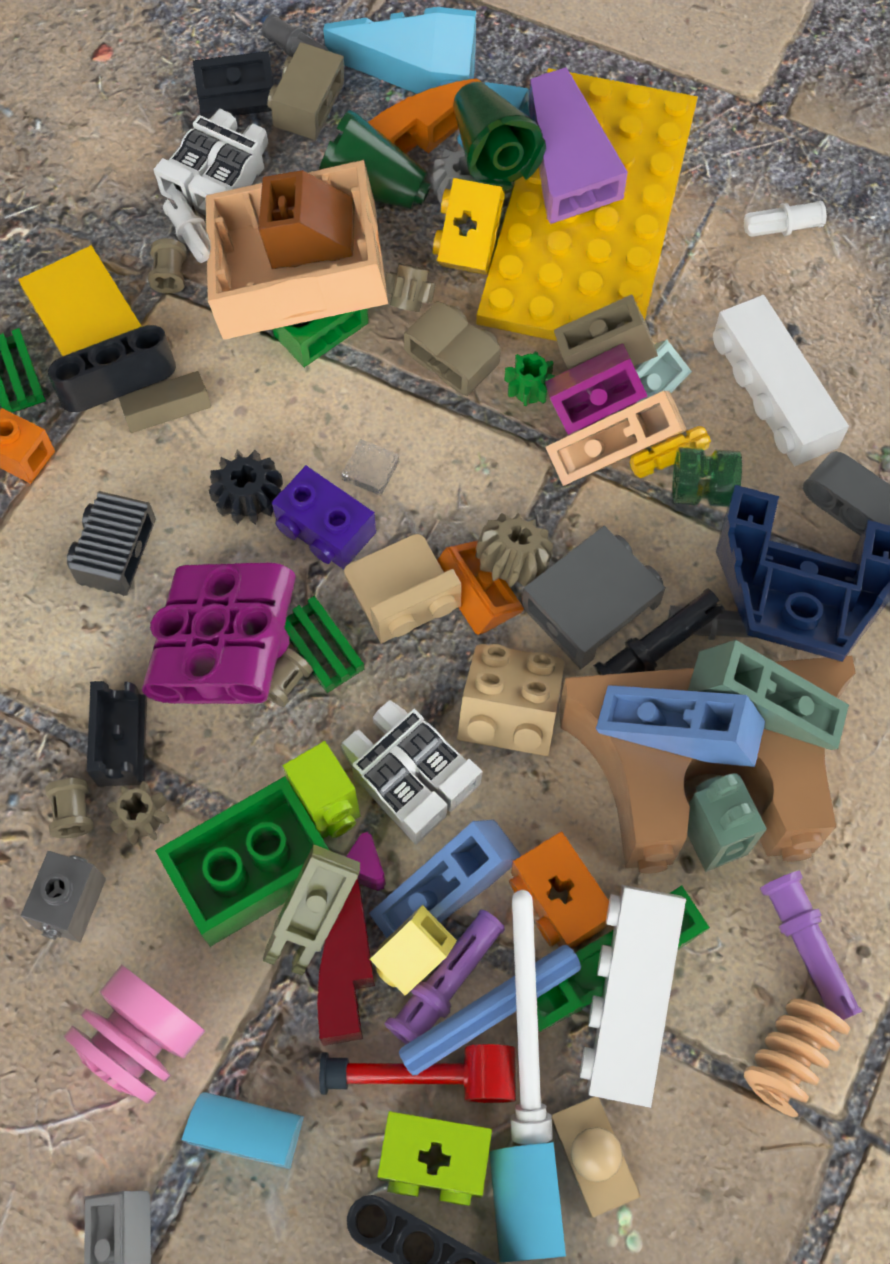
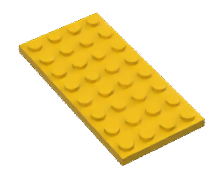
M548 68L547 73L556 71V69ZM570 72L628 172L624 198L550 224L545 209L539 167L527 180L523 176L516 180L477 311L476 325L557 341L554 333L555 329L631 294L644 320L646 319L698 96Z

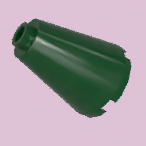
M482 82L468 83L457 92L453 101V107L467 167L475 181L500 186L503 190H508L514 187L512 182L522 176L525 180L531 177L542 163L546 151V141L543 138L540 126Z
M351 110L347 111L336 128L342 131L343 134L339 133L334 142H329L319 170L364 160L374 201L410 210L415 203L422 206L432 183L426 181L428 172L359 114Z

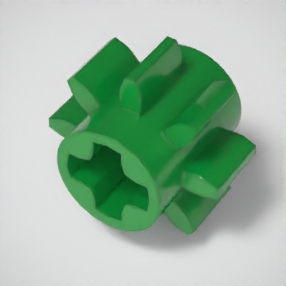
M536 351L533 354L523 356L515 355V368H505L504 381L509 383L508 397L516 396L518 400L523 402V406L538 401L543 404L546 403L547 387L545 381L555 377V375H552L554 362L552 360L546 362Z

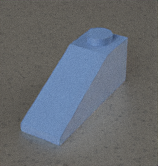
M608 685L596 730L599 734L704 762L755 767L765 720L747 695Z
M495 820L472 821L369 914L386 938L422 905L441 923L489 888L512 868V862L522 855Z

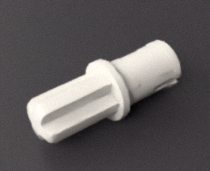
M183 195L171 196L178 208L174 209L171 202L167 199L163 205V210L175 226V234L178 240L186 243L199 263L208 261L211 244L206 232L204 219L195 215Z
M821 200L789 206L788 203H781L779 208L747 213L744 216V230L750 237L780 232L784 236H788L794 230L824 227L827 218L826 207Z

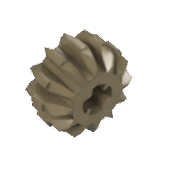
M501 513L496 520H488L487 524L483 527L476 545V557L480 559V570L492 572L493 581L498 579L506 580L510 588L516 582L527 586L547 570L553 554V543L548 540V530L536 528V519L531 521L522 520L519 513L511 519L506 514Z

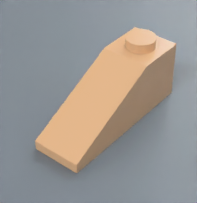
M662 391L546 446V450L562 485L565 486L624 460L637 452L683 433L687 429L670 391Z

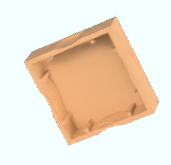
M364 160L308 172L353 197L354 200L353 256L336 261L327 260L302 264L298 267L272 269L258 230L262 183L206 195V232L211 244L210 255L207 261L208 303L223 340L388 304L375 202Z

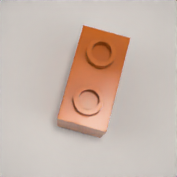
M562 831L512 862L511 874L513 878L509 880L510 886L514 893L519 890H526L531 894L533 908L540 917L536 921L537 928L550 947L557 944L559 947L568 945L571 949H574L609 926L606 925L609 900ZM552 887L559 893L565 890L568 892L565 905L559 898L552 901L549 899Z

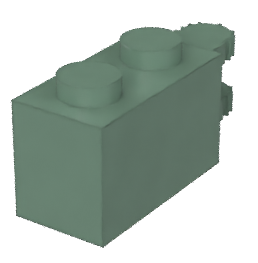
M737 773L704 781L696 787L697 792L689 801L690 812L687 835L705 872L749 855L767 828L740 775L738 776Z

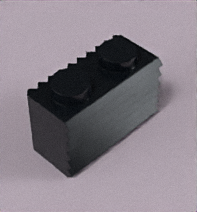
M102 491L97 492V499L94 500V504L89 503L84 510L82 518L84 530H82V535L78 542L74 541L71 544L67 554V565L79 585H86L89 588L94 587L106 592L111 591L114 594L119 593L123 596L128 595L156 521L149 502Z

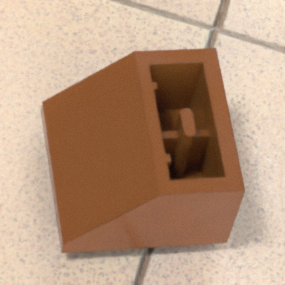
M304 170L263 177L258 230L271 268L298 267L302 264L327 260L336 261L352 257L355 206L353 197Z

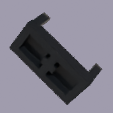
M90 681L86 771L98 787L140 785L142 781L145 782L147 696L140 694L137 686L131 682H124V690H112L104 681Z

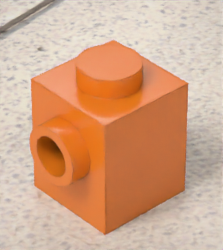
M1 408L0 468L31 484L54 454L55 449L45 429Z

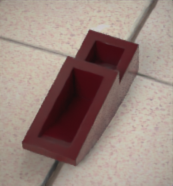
M356 879L327 938H325L319 969L317 999L319 1039L323 1046L363 1039L356 989L375 986L358 879Z

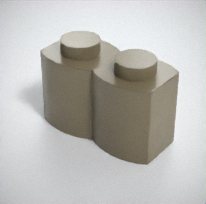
M436 301L404 332L405 351L415 361L428 370L435 372L446 384L465 396H468L500 362L501 348L496 337L486 329L480 330L473 325H469L463 312L455 306H448Z

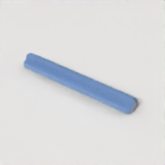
M562 945L535 962L537 998L580 971V961L568 945ZM515 976L403 1046L399 1050V1055L409 1073L418 1075L516 1012Z

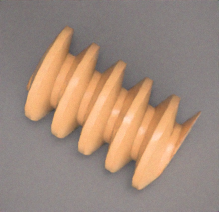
M794 998L789 1000L786 1005L788 1015L780 1016L776 1021L775 1026L778 1032L768 1033L765 1039L768 1049L758 1050L755 1054L754 1059L758 1067H747L744 1072V1078L753 1091L771 1107L788 1116L798 1117V1113L788 1102L792 1098L807 1103L809 1096L799 1084L803 1081L817 1086L819 1078L810 1069V1066L814 1064L822 1068H828L830 1061L821 1053V1048L824 1047L832 1051H838L840 1044L830 1033L833 1030L848 1035L850 1027L843 1019L829 1009L814 1002Z

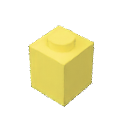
M422 905L379 946L370 960L376 965L377 973L381 979L389 986L397 987L405 996L448 956L457 940Z

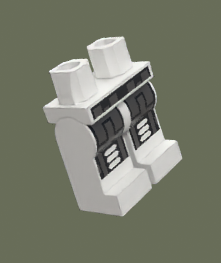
M220 108L210 119L199 115L193 122L194 128L185 134L180 147L169 160L162 158L154 168L161 195L172 199L171 196L183 195L191 208L194 205L195 211L206 215V195L252 185L256 176H259L264 169L262 154L268 145L267 133L264 128L252 123L243 134L236 132L238 128L236 118L231 113ZM176 185L181 186L182 192L176 189Z
M389 700L373 716V723L385 735L373 744L360 730L354 731L342 742L341 751L352 766L353 778L365 788L409 839L417 845L446 817L447 810L451 813L481 784L483 771L470 759H464L444 740L435 728L424 721V718L415 709L407 713L400 706Z

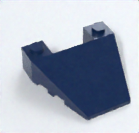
M735 485L723 520L716 554L747 635L843 662L890 601V525L868 520L853 552L851 562L770 541L779 496Z

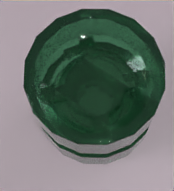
M678 447L675 454L672 478L673 504L698 505L702 499H707L710 506L728 507L735 485L741 486V452L715 449L711 456L705 454L702 448Z

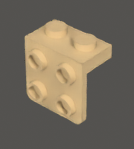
M413 534L354 561L344 569L345 578L381 644L394 637L403 636L414 628L435 618L443 617L461 606V582L453 569L444 573L425 538L420 534Z
M499 644L477 645L462 697L457 740L549 756L565 664L564 660L544 652L532 653L509 649Z

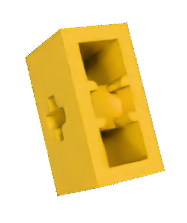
M453 178L451 189L445 188L441 202V213L446 214L443 230L436 231L433 242V254L438 255L437 262L442 267L488 275L505 197L502 187ZM469 217L476 226V230L469 229L466 237L463 236L458 225L466 224Z

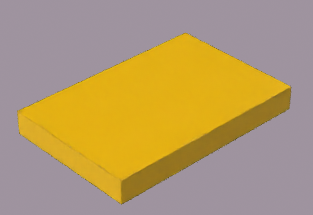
M92 245L18 279L22 290L61 356L142 327Z

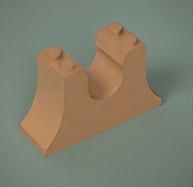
M852 655L847 656L843 662L827 657L775 661L777 664L838 699L856 674ZM694 668L565 678L559 707L560 727L578 739L590 751L605 774L617 807L625 868L638 867L639 873L652 874L663 872L668 869L667 865H673L687 839L690 806L685 796L684 783L691 778L705 774L725 776L737 773L738 776H741L767 828L759 839L767 857L782 856L785 862L809 859L812 857V853L823 844L837 827L827 779L825 748L763 729L755 767L704 762L599 734L596 730L608 685L688 691Z

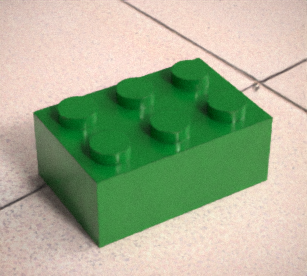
M286 776L161 846L155 852L200 934L211 947L284 904L313 845L329 849Z

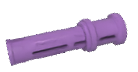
M800 870L765 884L760 890L763 895L769 896L782 922L779 925V929L786 937H792L825 1007L843 1020L863 1012L861 1007L858 1006L818 925L822 922L820 918L822 914L819 909H813L800 883L803 878Z
M480 909L477 917L426 982H419L411 990L413 995L395 1018L389 1017L384 1023L387 1029L405 1045L430 1030L440 1017L446 1018L451 1008L450 999L475 969L498 936L505 931L504 925L489 912Z

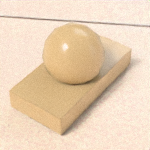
M592 1097L552 1114V1124L591 1218L641 1197L623 1156L621 1144L614 1135L599 1097Z

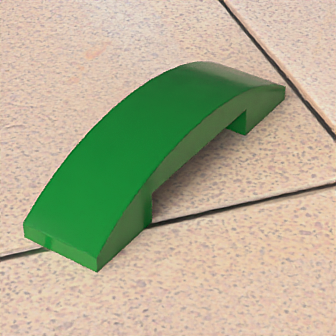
M682 885L669 893L680 895L686 899L678 950L710 928ZM614 929L575 952L581 964L580 971L537 998L539 1033L591 1005L593 996H603L606 977L597 975L602 945L611 946Z

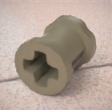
M163 238L154 241L151 244L150 255L154 259L153 270L148 274L150 287L160 293L174 294L182 291L185 286V280L181 273L182 263L187 259V248L180 241Z
M287 648L284 654L277 658L268 695L269 700L281 707H285L289 702L287 696L302 677H309L313 671L308 662L290 648Z
M67 778L53 781L45 787L46 796L48 799H51L53 822L49 825V832L52 837L73 838L85 835L93 830V821L87 817L85 795L89 792L86 780Z

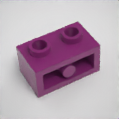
M623 343L545 381L550 400L568 435L577 430L584 429L616 411L624 410L647 397V393Z

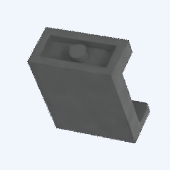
M604 525L523 588L522 606L531 618L581 670L594 660L596 649L648 607L652 610L656 609L661 604L666 587L663 585V580L658 572L649 565L644 566L633 555L629 543L620 535L614 536Z

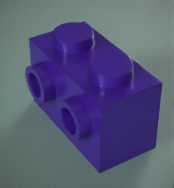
M307 465L272 501L276 518L275 524L285 536L292 540L298 537L309 545L311 552L319 560L326 564L332 561L343 570L377 533L375 512Z

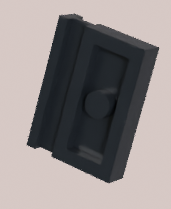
M269 51L192 60L201 116L210 119L219 108L231 113L232 116L272 111L271 108H268L267 104L270 90L274 85Z

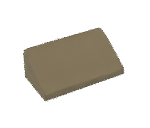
M199 371L119 397L131 433L211 408L209 396Z

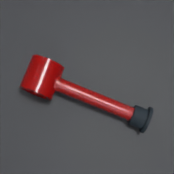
M500 1044L469 1045L465 1047L464 1063H435L418 1075L409 1073L404 1063H349L348 1058H329L328 1052H322L319 1071L321 1095H327L328 1089H348V1084L464 1085V1101L515 1102L516 1048Z

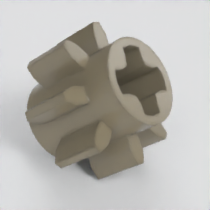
M399 263L397 273L386 272V291L388 294H392L390 305L404 310L420 312L422 302L432 303L436 283L427 281L429 270Z
M144 781L140 784L139 789L128 790L125 786H121L122 795L117 803L111 802L107 806L113 814L119 816L110 824L111 828L116 834L128 829L127 838L134 845L139 837L150 836L155 841L157 839L155 831L160 823L165 824L170 821L165 812L158 810L167 802L163 793L159 792L150 797V788ZM142 806L146 807V813H139L142 809ZM131 813H138L136 820L131 818Z

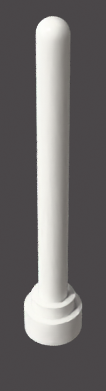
M519 890L512 897L520 1104L515 1106L516 1113L511 1116V1139L518 1144L531 1145L551 1141L553 1139L552 1115L547 1113L546 1105L541 1103L533 898L528 891Z

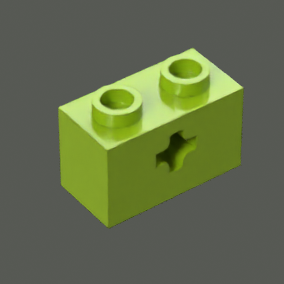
M326 741L282 765L287 780L323 839L329 835L332 838L342 836L356 825L355 820L361 817L356 789Z
M388 1111L377 1178L388 1182L387 1192L418 1197L419 1188L422 1187L439 1190V1201L470 1206L472 1196L479 1198L483 1196L492 1129ZM432 1146L441 1147L442 1157L450 1159L449 1167L440 1166L437 1175L428 1174L427 1164L419 1162L420 1154H430Z

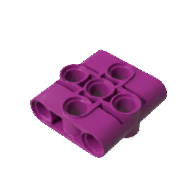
M277 563L202 564L177 567L166 605L153 616L150 622V630L156 640L142 687L143 694L155 701L169 704H258L265 702L269 695L277 658L284 654L289 645V635L284 626L295 584V573L290 568Z

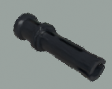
M707 588L702 594L640 640L636 637L628 639L625 642L624 649L604 664L597 662L593 666L598 675L655 671V668L658 667L656 662L718 615H722L725 612L724 606L721 603L717 604L720 600Z

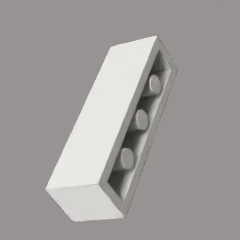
M765 295L721 311L715 331L713 332L714 345L721 355L725 354L733 367L736 382L739 386L745 387L753 399V406L758 417L761 420H766L771 428L779 451L787 454L795 467L838 449L849 425Z
M621 885L620 896L613 894L610 896L606 925L614 926L611 946L602 945L597 975L606 977L603 996H593L588 1024L589 1027L597 1028L594 1048L584 1047L580 1068V1078L588 1080L587 1088L590 1096L651 1108L686 899L680 895Z

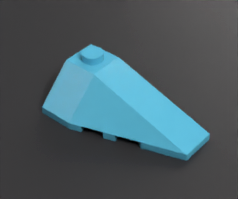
M432 7L426 8L424 15L405 17L403 12L391 14L390 20L373 22L368 18H360L324 24L325 46L330 52L344 56L345 66L418 94L431 88L474 78L476 11Z

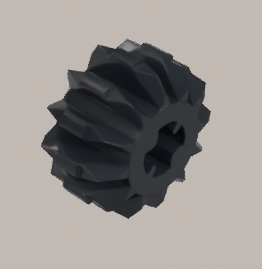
M237 449L234 460L230 461L221 457L219 462L220 469L211 470L210 480L212 485L209 486V494L211 500L216 503L217 510L222 517L231 514L232 520L238 525L245 516H249L250 521L256 525L258 521L257 514L263 513L272 517V501L280 494L283 479L270 457L261 460L260 454L256 450L248 457H243V454Z

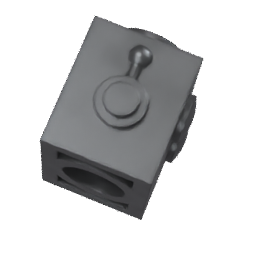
M47 851L21 917L35 929L42 931V936L53 940H56L57 937H64L81 943L106 881V878L94 864L87 863L86 859L76 855L68 857Z

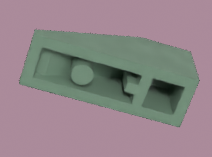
M737 640L699 651L688 691L747 695L765 720L764 729L829 750L839 748L849 704Z

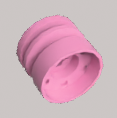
M121 964L100 990L103 998L114 1009L112 1014L107 1019L92 1010L85 1009L81 1016L98 1030L91 1039L76 1027L71 1026L64 1035V1038L75 1048L81 1062L117 1091L138 1097L149 1104L157 1092L141 1078L145 1070H149L166 1082L171 1075L156 1056L162 1049H165L178 1057L185 1058L205 1030Z

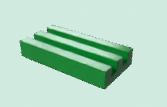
M20 328L12 330L13 336L5 338L3 333L0 334V352L17 400L10 402L0 373V404L3 409L11 413L46 402ZM15 347L18 348L33 391V395L27 397L10 349Z
M314 595L307 600V605L302 608L298 605L292 609L293 613L287 616L284 628L289 635V641L312 667L313 675L325 692L329 693L365 670V667L360 657ZM314 614L350 664L348 668L345 669L311 622L309 616ZM298 623L302 625L337 675L329 678L293 626Z

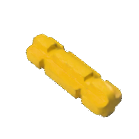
M696 426L687 430L686 436L678 434L651 446V451L649 452L644 449L633 454L630 457L629 464L637 478H644L653 474L654 468L662 470L689 458L690 452L698 454L707 450L711 439L703 426Z

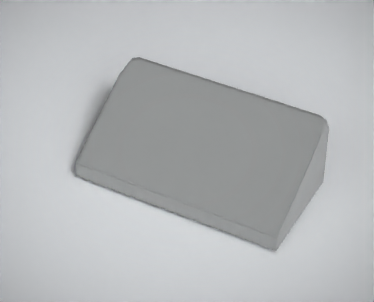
M120 1191L85 1196L84 1264H151L150 1194L148 1191Z

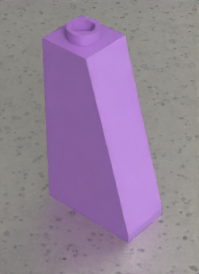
M567 67L530 79L528 105L530 118L540 126L543 138L546 141V151L543 161L539 166L547 219L550 224L622 200L624 198L628 172Z

